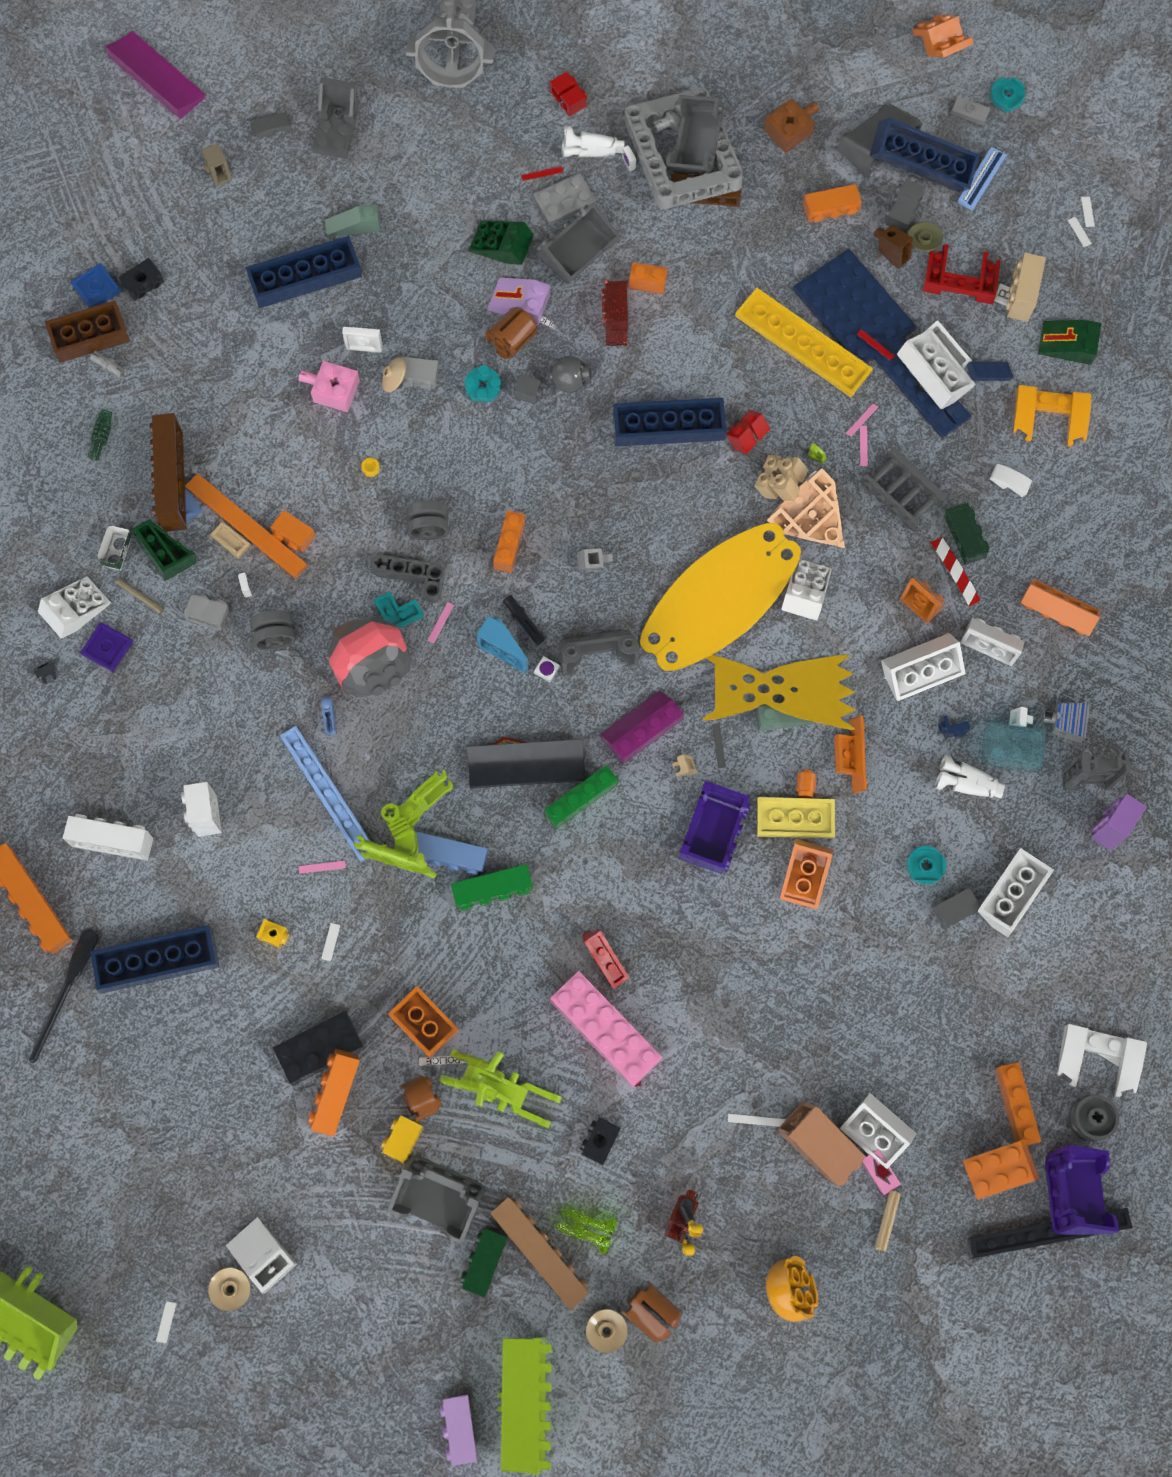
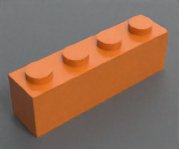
M1034 578L1031 580L1021 600V604L1025 608L1036 610L1043 617L1052 618L1062 626H1069L1081 635L1090 636L1101 615V610Z
M336 1048L333 1054L330 1053L327 1060L328 1071L323 1073L320 1085H322L321 1091L315 1095V1109L310 1111L307 1123H310L311 1131L334 1137L360 1062L357 1054Z
M1017 1062L995 1068L1014 1141L1017 1142L1025 1139L1027 1145L1040 1143L1041 1139L1020 1063Z

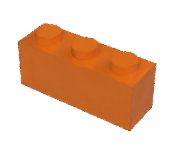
M854 184L805 194L803 207L808 222H819L823 219L837 218L841 215H853L859 212L862 202L857 185Z
M507 510L493 561L495 570L508 573L513 572L525 526V514Z

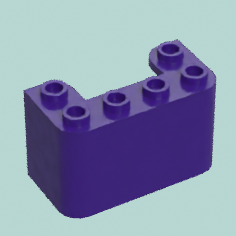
M705 781L678 859L719 874H723V871L727 872L732 861V857L729 854H734L737 845L734 842L735 836H740L743 825H740L741 819H746L751 805L748 802L749 796Z

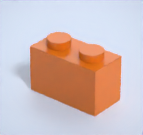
M632 262L629 289L664 294L668 268Z
M285 510L281 512L270 526L273 537L280 542L283 540L291 550L295 552L298 550L302 554L316 537L314 529Z

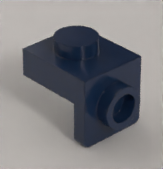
M942 716L939 721L940 723H938L939 731L941 734H944L945 739L955 737V739L966 736L970 729L968 721L950 725L947 716Z

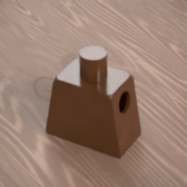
M891 225L886 230L881 227L875 230L874 236L879 239V252L899 270L911 259L913 238L894 225Z

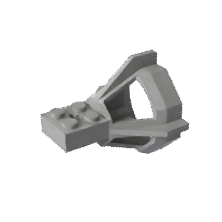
M441 0L438 18L417 35L408 39L406 56L415 57V67L435 86L464 88L483 73L484 63H493L495 47L476 31L473 26L476 14L475 0ZM432 40L445 41L448 47L446 69L435 64L425 52L424 48ZM464 43L474 44L478 51L476 60L468 67L458 69L460 45Z

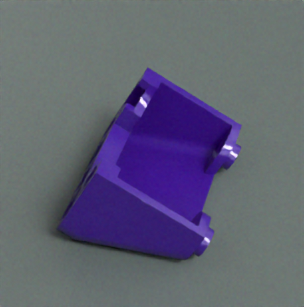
M1067 1145L1047 1155L1045 1169L1052 1228L1056 1234L1096 1235L1119 1232L1116 1216L1111 1213H1105L1101 1175L1110 1168L1109 1151Z

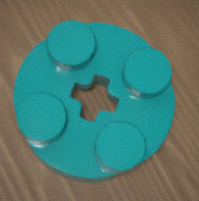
M1001 77L994 82L989 98L996 107L1009 113L1023 104L1026 89L1024 84L1017 78L1005 79V77ZM1004 92H1011V95L1007 96Z
M481 365L471 370L464 380L466 394L475 402H491L500 393V377L496 371L488 368L486 365ZM480 382H486L487 387H479Z
M920 846L912 851L906 862L907 872L912 881L921 885H932L938 882L946 871L945 857L935 847ZM924 861H927L928 864H931V867L928 868V870H924V868L921 866V864H923Z

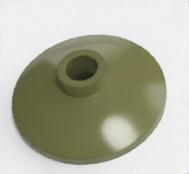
M918 223L908 231V235L913 238L912 247L919 251H933L943 242L941 229L932 223Z

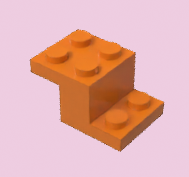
M937 14L932 17L933 20L922 21L918 23V27L912 29L914 36H922L927 57L944 58L974 44L972 37H965L963 35L958 16H951V14L944 16Z

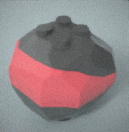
M373 616L360 617L336 628L328 651L329 664L343 692L356 697L378 696L385 689L397 686L401 679L410 671L412 664L410 652L399 628L389 621Z

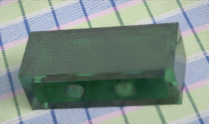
M967 502L947 509L944 518L964 565L985 559L989 553V545L983 539L982 528L975 520L973 508H970Z

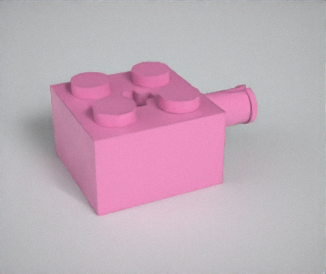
M326 361L322 362L317 374L301 370L300 373L302 374H299V381L314 385L311 391L314 403L345 412L349 411L360 382L358 371Z

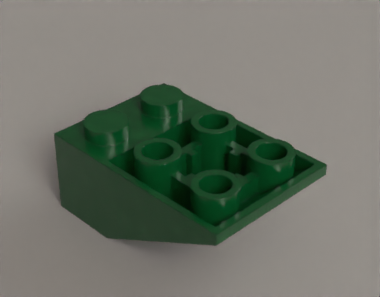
M481 220L468 251L505 264L522 265L534 234L525 222Z

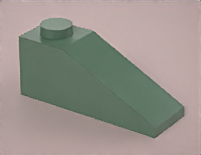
M377 205L358 206L325 219L327 237L380 231Z
M770 706L758 707L756 711L759 731L815 724L813 721L793 717Z

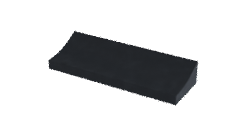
M583 739L467 747L470 789L585 781Z

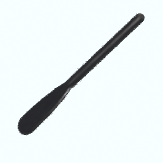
M94 930L84 931L78 940L66 972L65 982L29 1057L30 1063L37 1061L72 984L81 974L91 956L90 951L94 950L98 942V934Z

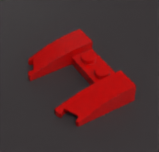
M943 245V251L934 253L929 251L922 292L940 295L941 291L976 297L975 302L993 305L997 294L1001 260H998L996 264L987 260L989 253L984 251L979 278L945 272L949 245Z

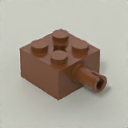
M790 99L765 117L763 130L787 153L812 135L815 122L810 116L819 111L818 104L814 105L816 102L812 101L802 109L793 99Z

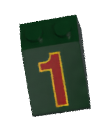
M1089 320L1043 321L1038 354L1091 365L1097 355L1102 323Z

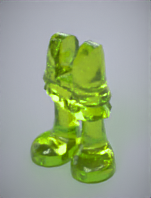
M562 1208L560 1214L569 1219H574L573 1225L569 1226L566 1223L557 1222L555 1228L573 1237L575 1240L578 1238L582 1243L585 1239L596 1244L599 1252L606 1256L612 1238L586 1230L584 1226L595 1228L613 1236L618 1218L611 1217L609 1220L603 1221L586 1216L585 1212L580 1210Z

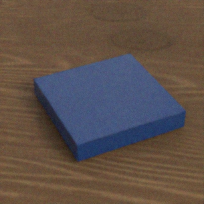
M101 263L71 281L72 286L89 308L101 305L121 293V289Z

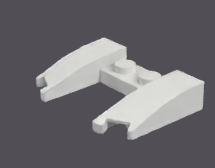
M1067 1024L1064 1027L1057 1075L1060 1076L1063 1072L1072 1080L1069 1085L1076 1087L1084 1051L1120 1059L1114 1097L1122 1096V1091L1132 1089V1093H1136L1143 1068L1147 1042L1116 1037L1091 1031L1088 1028Z

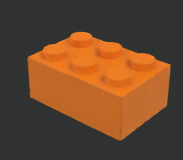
M418 986L388 1013L389 1017L430 1060L459 1033V1029Z
M1025 1139L963 1160L977 1200L1039 1179Z

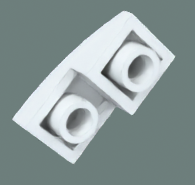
M1000 464L995 465L990 480L1002 489L1009 487L1021 497L1027 494L1032 482L1025 475Z

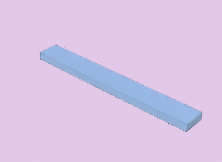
M294 726L279 735L362 863L366 859L360 853H367V851L356 849L353 843L361 842L356 838L358 835L362 836L365 840L370 841V839L297 726Z

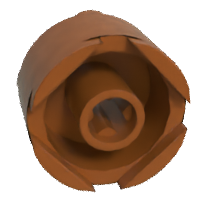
M420 1075L399 1086L400 1091L405 1090V1094L402 1096L412 1116L416 1114L417 1116L415 1118L416 1123L439 1112L438 1108L441 1106L437 1094L433 1095L431 1091L433 1085L428 1076L423 1077V1075Z

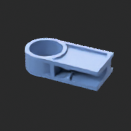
M321 697L325 733L327 736L336 735L332 697Z

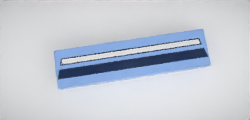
M993 147L990 148L974 174L971 188L963 191L958 199V204L971 211L974 210L1005 160L1006 154Z

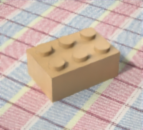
M1024 253L1022 259H1018L1017 266L1012 274L1014 280L1009 289L1010 299L1007 300L1005 310H1008V318L1025 322L1029 321L1037 304L1046 257Z

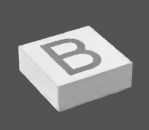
M1000 284L995 302L1006 305L1011 295L1009 294L1010 287Z

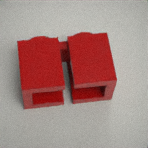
M568 72L550 81V93L558 103L564 101L560 106L569 117L587 106L588 97L585 90L580 89L576 79L573 76L571 77Z
M753 410L745 413L739 420L740 424L736 423L726 434L734 450L747 454L757 444L753 434H755L757 440H761L770 431V427L763 414Z

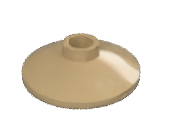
M400 357L395 358L385 367L382 379L384 391L388 393L393 392L401 384L406 372V362Z
M235 1268L220 1270L210 1281L208 1289L210 1300L217 1308L224 1311H233L245 1304L250 1295L249 1279L242 1271ZM230 1285L234 1287V1292L231 1294L227 1291Z
M600 1310L591 1316L586 1326L588 1342L599 1352L611 1353L618 1350L627 1338L625 1320L619 1313L613 1310ZM604 1327L610 1328L609 1335L603 1334L602 1330Z

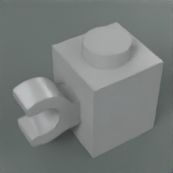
M602 548L584 549L577 552L579 571L596 570L602 568L603 563L613 562L612 554L602 555Z

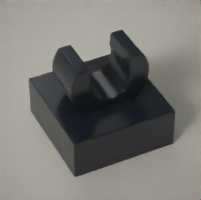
M52 660L34 668L37 679L42 677L44 684H47L45 678L47 675H52L54 680L57 679L54 672L55 665Z

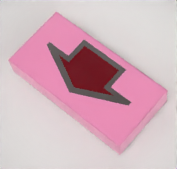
M879 1149L874 1151L878 1157L887 1163ZM871 1154L864 1158V1167L883 1195L901 1185L890 1166L886 1169Z

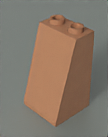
M802 1102L776 1130L831 1184L838 1187L844 1185L849 1180V1175L861 1167L866 1157L817 1106Z

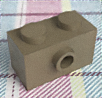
M219 144L210 145L203 149L202 153L205 160L203 166L206 173H210L215 186L231 181L232 178L227 160Z

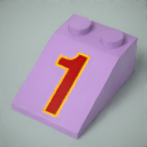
M499 278L488 305V310L505 315L511 308L519 307L527 311L535 320L536 326H539L550 298V285L532 279Z

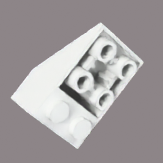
M799 559L795 571L790 578L781 610L818 620L832 568Z
M86 576L42 598L38 613L62 639L79 630L109 606L111 602Z
M258 1217L226 1245L239 1265L262 1293L270 1290L297 1265Z

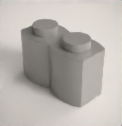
M197 594V596L191 595L184 617L187 621L222 630L229 608L222 600H208V597L202 594Z

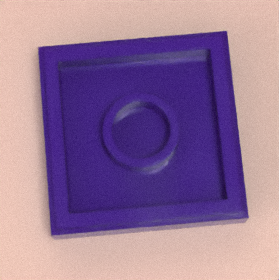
M100 622L80 654L113 673L134 641Z

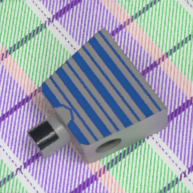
M1058 703L1054 708V712L1044 711L1042 722L1052 723L1051 732L1053 734L1081 743L1086 738L1090 704Z

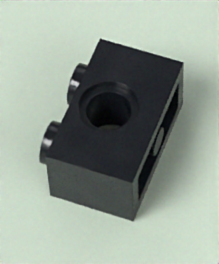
M147 258L119 276L122 286L134 301L143 298L148 292L159 288L164 283L160 271L150 258Z
M600 1117L597 1121L593 1120L588 1130L591 1132L588 1140L584 1138L579 1149L583 1151L581 1156L603 1166L621 1128ZM595 1136H603L605 1144L600 1147L596 1146L593 1142Z

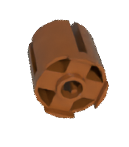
M513 307L485 333V338L488 343L491 341L498 349L496 353L507 360L509 357H514L536 335V322L524 309Z
M648 1280L646 1282L649 1285L644 1290L639 1289L628 1301L630 1307L626 1312L622 1310L621 1313L652 1341L661 1342L667 1339L671 1332L640 1303L643 1301L674 1329L679 1325L681 1312Z

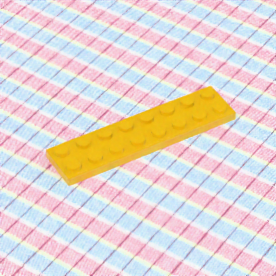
M758 288L752 292L735 313V317L850 398L873 371L872 367Z

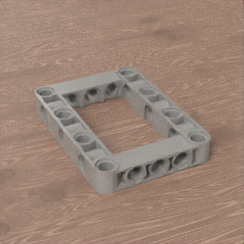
M696 88L655 100L629 105L625 109V126L655 201L661 209H669L725 193L735 192L742 187L743 171L723 124H721L714 160L717 172L704 173L702 176L688 177L686 180L673 183L668 179L665 164L660 153L658 154L656 142L648 126H652V122L665 117L667 112L678 114L675 110V104L679 95L711 97L705 88Z

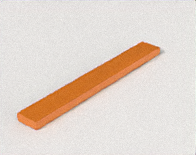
M197 473L185 485L189 492L291 577L296 579L308 567L302 559L273 537L272 534Z

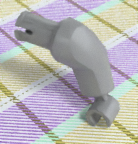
M667 112L665 117L652 122V127L656 133L668 127L678 133V125L681 124L682 118L674 112Z

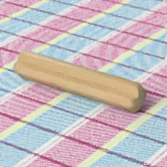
M891 1190L887 1198L875 1249L884 1252L887 1250L901 1195L897 1191Z

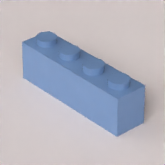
M416 832L419 846L418 853L424 854L425 861L429 862L428 865L440 867V865L447 866L448 870L458 872L460 869L472 876L483 875L488 856L487 848Z

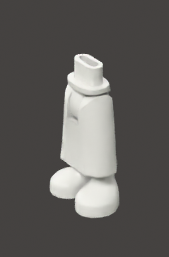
M565 126L562 157H570L572 155H578V157L612 156L615 153H623L624 141L617 140L616 137L613 138L581 131L579 137L574 134L571 126Z
M944 755L940 764L941 772L936 779L935 789L941 790L947 785H953V791L976 796L1002 798L1005 784L998 782V779H994L989 774L964 762L958 765L951 756ZM947 772L956 773V776H953Z

